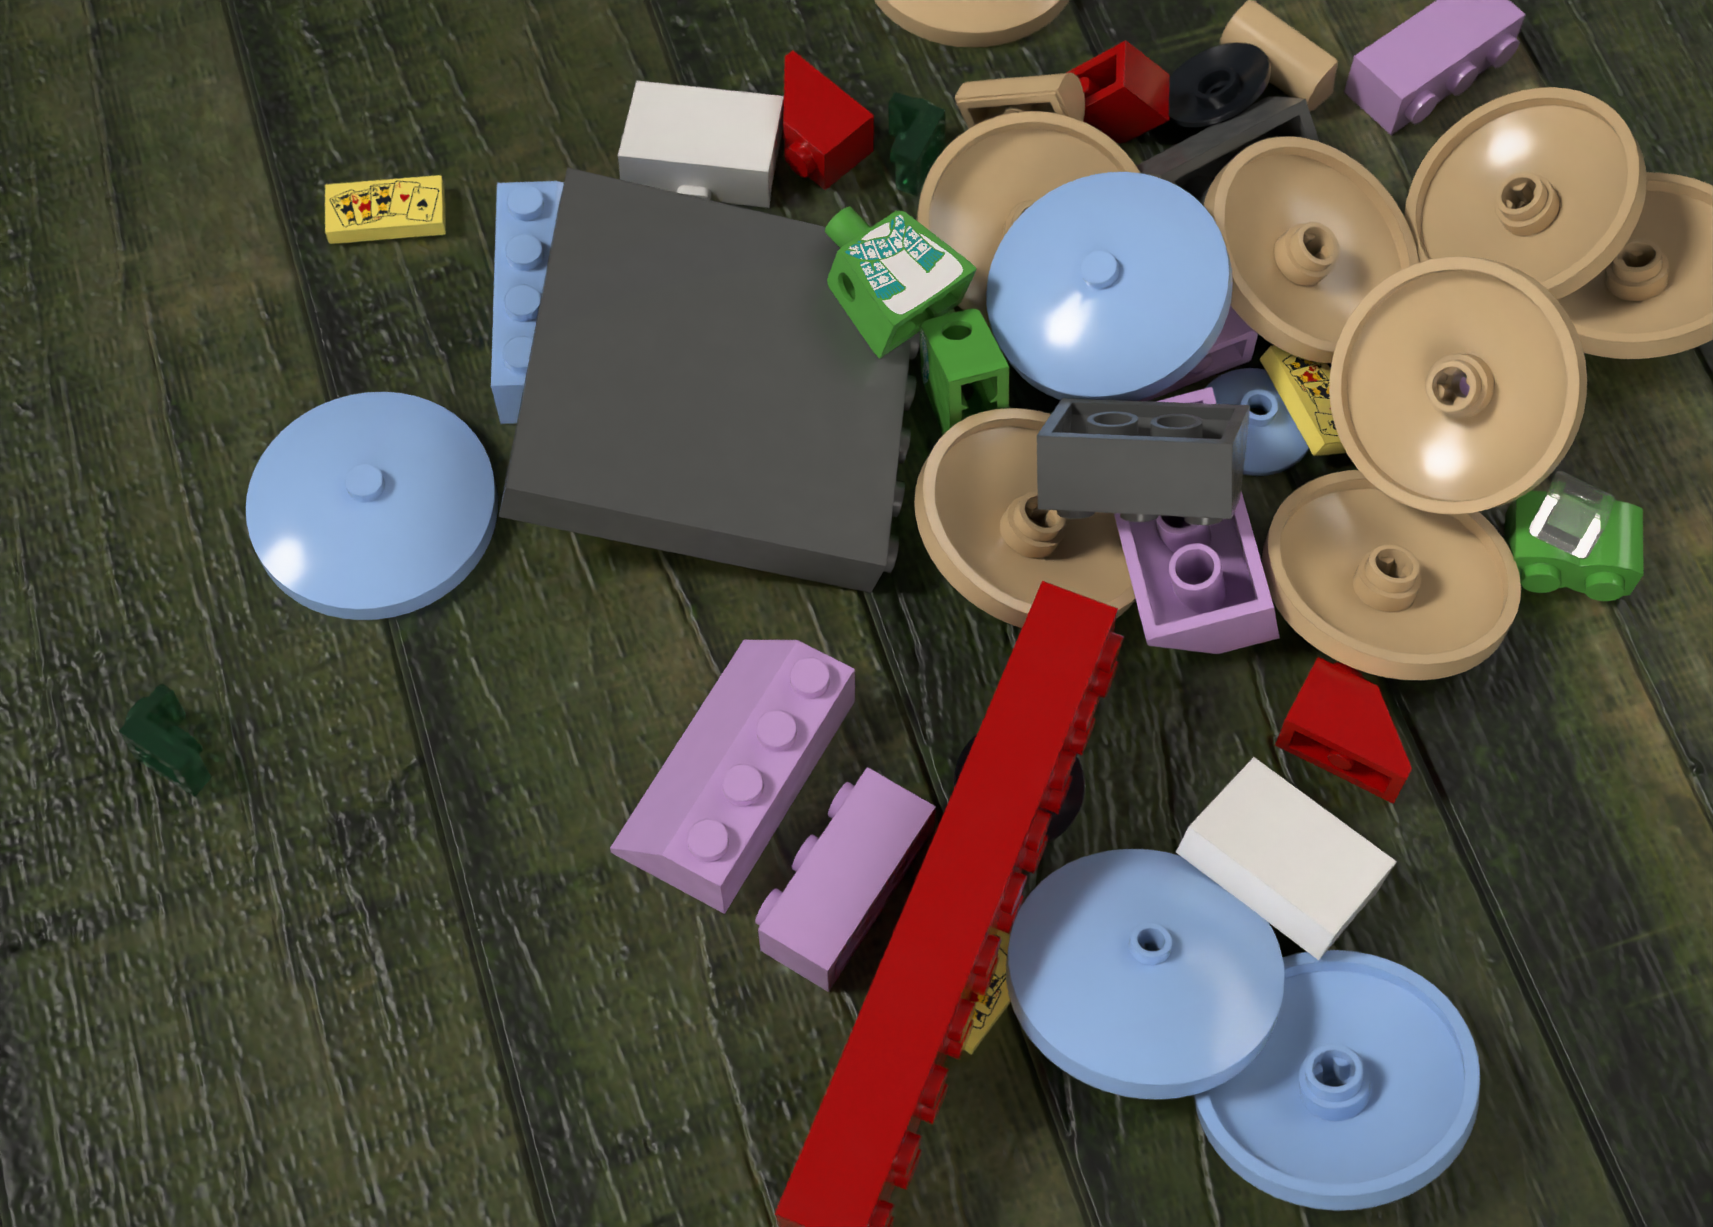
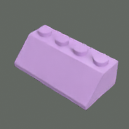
M1212 387L1156 401L1217 404ZM1242 491L1232 519H1223L1222 522L1214 525H1193L1185 522L1184 517L1160 515L1157 519L1148 522H1130L1123 520L1119 513H1114L1148 646L1220 654L1280 638L1273 601Z
M743 640L610 847L611 853L725 914L854 704L855 669L798 640Z

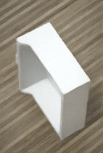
M636 81L618 153L620 180L720 203L769 208L771 188L784 128V96Z
M1255 757L1249 761L1188 827L1176 851L1186 861L1255 911L1317 960L1322 958L1367 902L1375 896L1397 862Z

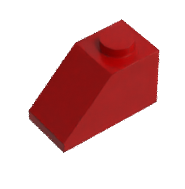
M1126 40L1066 72L1075 74L1081 82L1085 98L1083 122L1103 132L1116 143H1125L1169 121L1170 74Z
M792 50L785 56L784 156L788 165L796 174L803 178L809 177L822 189L826 190L874 151V115L795 51Z
M1317 657L1284 720L1275 746L1394 804L1412 767L1378 685L1365 680L1364 676L1355 668L1343 663H1330Z

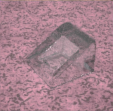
M1557 471L1531 522L1529 533L1575 557L1585 559L1590 555L1605 529L1616 498L1563 471Z

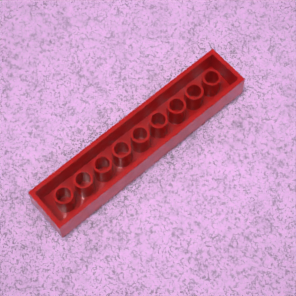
M1045 581L1041 582L775 1212L778 1227L893 1226L895 1217L892 1216L894 1204L889 1202L895 1186L907 1190L922 1153V1150L919 1149L922 1136L916 1134L922 1120L934 1124L948 1089V1084L945 1082L949 1069L943 1067L947 1056L959 1060L965 1049L974 1024V1020L971 1018L976 1003L970 1001L972 993L985 996L990 987L999 962L997 953L1002 941L1001 938L996 937L999 930L1007 934L1011 933L1013 923L1024 900V896L1021 894L1027 876L1022 874V871L1026 870L1033 874L1036 872L1048 840L1046 832L1052 814L1048 813L1047 810L1059 814L1072 781L1070 773L1076 754L1083 755L1096 719L1093 716L1100 697L1106 698L1119 663L1116 659L1124 636L1114 633L1118 608Z

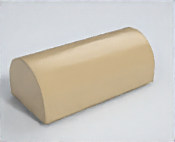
M1248 0L1234 14L1222 34L1220 45L1248 43L1262 49L1271 65L1269 82L1290 98L1306 99L1309 111L1315 110L1333 93L1338 63L1336 58L1254 0Z
M1073 73L965 82L960 86L954 98L968 129L985 120L1013 112H1050L1072 117L1082 122L1085 113L1083 88L1080 80Z

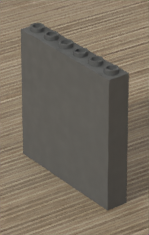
M567 167L499 517L871 593L882 573L892 572L898 553L899 537L891 535L890 529L892 517H898L904 498L905 483L904 481L896 480L898 463L903 464L910 443L911 430L908 427L902 426L903 411H909L915 394L916 376L908 374L909 359L914 360L920 345V331L879 359L829 289L827 278L840 248L825 233L826 227Z

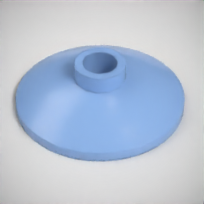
M1244 368L1233 370L1217 377L1205 387L1213 388L1217 404L1250 405V408H1258L1267 413L1265 415H1256L1250 411L1244 475L1267 476L1283 472L1297 464L1308 452L1309 447L1265 369Z

